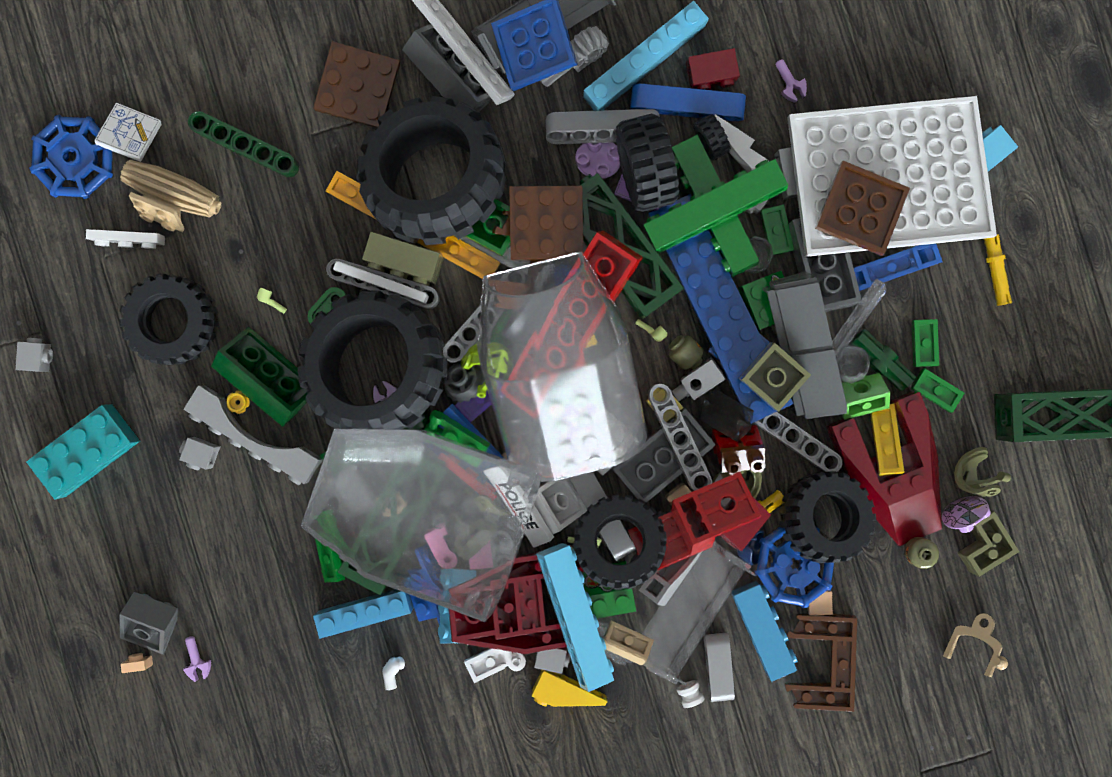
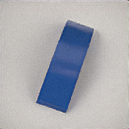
M936 243L924 244L854 268L860 291L941 263L942 259Z

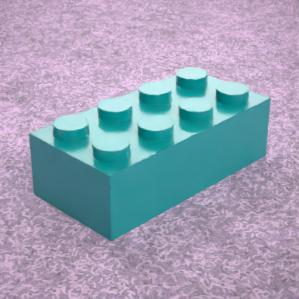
M113 404L101 405L26 461V463L55 500L67 497L139 443L140 440Z

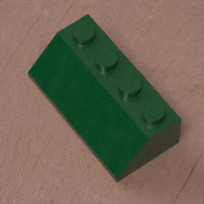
M247 327L218 350L211 367L282 427L307 403L306 395L308 393L305 388L300 387L298 368L250 327Z

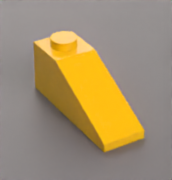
M541 670L532 689L534 701L543 706H547V704L553 707L605 706L607 703V696L597 690L588 692L580 687L578 681L563 674Z

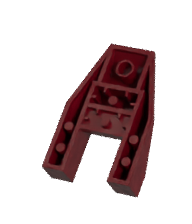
M909 392L890 400L891 404H895L896 418L906 440L905 444L900 445L904 466L903 474L879 476L876 455L869 457L854 418L841 419L826 426L834 449L842 459L844 473L848 474L850 479L855 478L861 484L860 488H866L869 493L867 498L872 500L874 504L872 513L876 514L878 523L898 546L906 544L912 538L924 537L942 529L938 454L929 414L920 392Z
M538 552L515 557L447 592L452 642L521 654L567 647L558 618L545 620L541 579L544 576L536 555ZM577 559L575 561L577 569H579L581 572H585L581 568L579 561Z

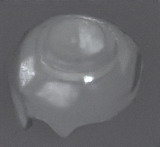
M753 236L749 241L759 259V264L745 272L757 274L765 271L770 266L773 259L772 245L765 238Z
M854 345L840 349L836 360L841 381L855 383L864 379L870 366L868 353L863 348Z

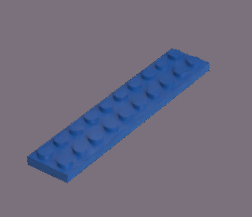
M691 194L676 200L671 205L663 206L649 213L648 217L650 218L656 214L662 216L668 213V209L678 203L684 205L690 202ZM709 230L665 250L749 424H752L777 412L739 379L741 374L766 346L730 273L725 272L720 261L722 257L719 251L716 252L710 241L712 236ZM790 399L782 407V409L794 404L792 399Z

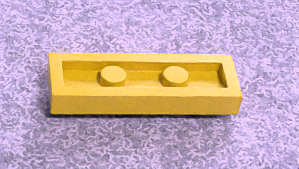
M890 404L888 409L870 413L879 476L904 473L895 404Z

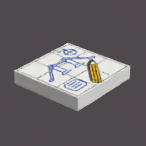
M116 103L98 133L95 143L141 162L162 124L159 119Z

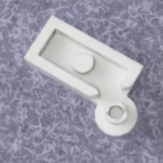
M489 648L466 659L464 663L473 682L476 683L505 669L507 666L513 671H519L524 668L526 659L521 653Z

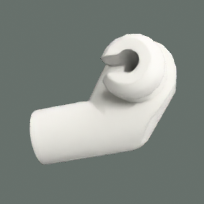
M400 656L390 658L383 667L382 673L385 690L397 688L395 674L405 666V661Z

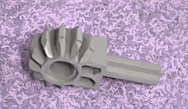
M597 26L581 30L571 40L578 64L572 68L580 72L587 65L602 57V54L607 51L609 45L607 37ZM571 68L540 81L545 87H548Z

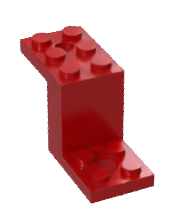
M741 472L674 499L671 512L658 517L659 519L661 518L664 524L663 528L667 538L665 555L658 570L711 548L715 537L761 518V514ZM724 498H730L734 501L735 507L732 510L722 508L721 501ZM634 527L628 530V533L639 556L643 547V538L639 529Z

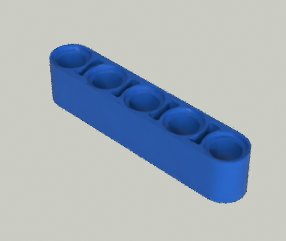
M634 84L632 85L630 110L654 109L663 115L704 118L712 114L715 116L716 114L725 121H743L746 95L712 90Z

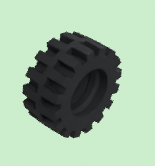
M712 114L693 124L695 136L698 135L710 160L714 161L730 152L731 147L727 139L728 136L715 116Z

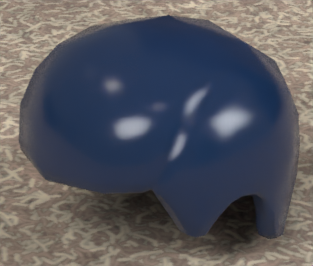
M759 529L742 551L736 549L738 556L750 565L758 564V550L761 545L759 541L764 536L762 529Z

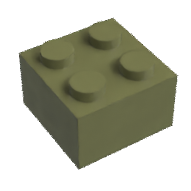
M770 342L741 374L739 379L769 406L779 412L811 374L776 343Z

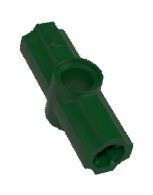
M863 329L852 339L850 344L868 360L867 364L876 373L885 376L899 391H903L913 383L916 376L898 360L899 357L892 349L882 345L869 331Z

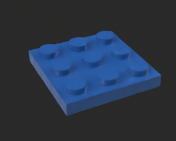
M558 0L541 1L491 23L510 89L513 91L578 65Z

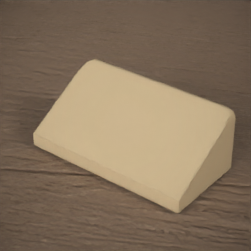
M612 620L603 636L606 650L639 665H643L647 661L654 642L653 639Z

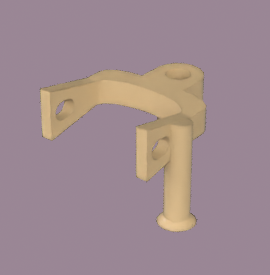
M984 613L976 616L971 628L957 626L954 629L943 657L951 659L958 637L968 635L986 642L994 651L984 675L992 677L995 667L999 670H1004L1008 666V660L1000 656L1002 644L991 636L995 627V621L990 615ZM988 620L989 625L984 628L982 622Z

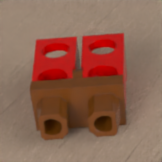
M757 425L736 427V434L733 427L712 429V441L716 444L713 447V451L718 456L722 473L728 472L729 475H733L743 470H751L754 473L763 472L765 468V447ZM751 432L753 435H744L743 433ZM721 435H730V437H728V438H722V437H719V436H721Z

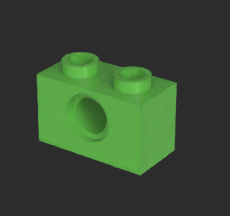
M880 373L842 382L848 408L847 414H842L844 420L890 408V391Z

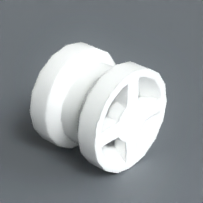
M697 680L683 683L676 689L678 695L682 696L684 708L694 707L705 700L703 694L699 692Z

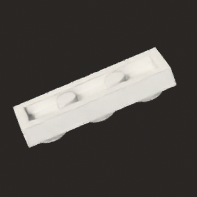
M86 229V239L94 241L96 246H109L111 242L118 243V247L133 248V244H141V248L156 249V245H165V236L158 233Z

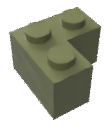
M991 511L989 517L974 525L973 530H971L976 541L957 553L968 571L980 577L1017 554L1019 550L995 511Z

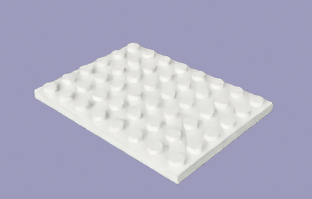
M977 96L789 114L787 117L805 257L866 251V249L815 229L842 161L910 188L887 248L993 238L997 236Z

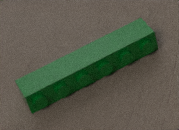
M698 135L672 147L676 168H680L683 174L680 177L685 189L690 188L693 196L700 192L706 194L712 191L711 188L714 185L720 183V179ZM737 215L710 228L713 236L710 241L716 252L720 250L724 258L720 261L726 273L730 272L732 277L759 264V259Z
M768 159L761 161L755 166L756 169L748 173L746 170L739 172L733 177L734 180L726 184L724 181L717 183L711 188L712 191L703 194V192L695 194L690 198V202L681 205V203L675 204L668 209V213L662 216L656 214L648 218L644 228L656 252L659 254L786 191L788 183L776 159L770 162Z

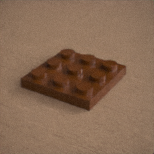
M332 41L313 109L317 112L378 128V118L388 110L401 63L400 60Z
M842 161L815 229L883 256L910 188Z
M509 186L511 260H580L583 255L582 186Z

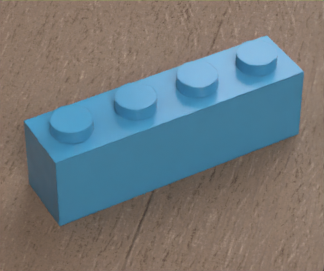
M754 581L731 591L770 681H775L797 671L794 664L798 662L793 650H788L785 644L788 641L784 629H779L776 623L779 617L773 606L769 607L766 599L770 597L765 586H760L757 581Z
M407 586L381 593V595L376 594L319 610L313 618L319 639L411 614L414 607Z

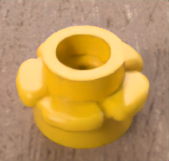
M241 391L228 395L227 408L229 411L241 414L246 411V407H249L250 400Z

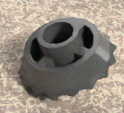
M461 361L453 364L447 370L446 377H444V389L447 396L451 397L452 401L457 400L460 403L463 401L469 402L471 398L476 397L478 385H482L485 382V373L482 371V366L473 365L470 369H464L461 367Z

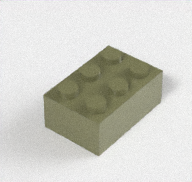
M370 232L362 260L367 262V267L380 272H385V269L390 270V274L403 279H407L409 276L416 283L429 286L430 283L436 285L444 258L438 252Z

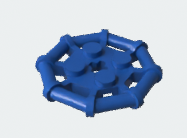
M59 114L54 116V120L36 136H32V166L29 169L46 186L51 196H71L87 199L108 178H112L113 151L96 144L93 145L86 137L88 131L97 137L101 130L95 123L94 118L90 116L86 118L63 117ZM66 126L80 127L79 132L69 133L66 131ZM57 130L59 131V134L55 136L49 143L46 142V140L53 133H55ZM43 145L46 146V151L48 152V158L46 157L45 162H42ZM103 150L102 168L96 166L98 163L97 151ZM68 152H76V159L74 161H67L69 158ZM50 168L57 176L55 181L47 175L45 169ZM94 170L99 172L96 177L85 185L83 179ZM65 180L76 181L78 188L62 187Z
M779 527L765 538L760 539L759 543L761 545L757 570H754L755 575L759 576L772 596L771 600L775 603L784 602L807 608L811 602L827 590L830 591L833 587L831 580L834 563H824L821 579L817 576L820 571V564L812 562L811 559L801 557L800 552H794L790 547L791 541H785L778 547L774 546L773 543L786 533L785 528ZM770 550L771 552H773L772 557L774 558L773 563H771V566L767 567L768 555ZM793 558L799 561L798 569L791 568ZM772 572L779 582L777 587L768 573ZM813 581L818 584V586L805 594L804 588ZM785 588H795L798 596L784 593Z

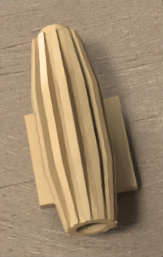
M134 160L127 161L121 171V181L143 194V196L133 192L129 194L139 216L147 222L152 223L156 221L161 223V226L169 231H184L185 228L181 222V211L211 217L214 214L217 215L220 211L221 202L218 195L197 182L172 171Z

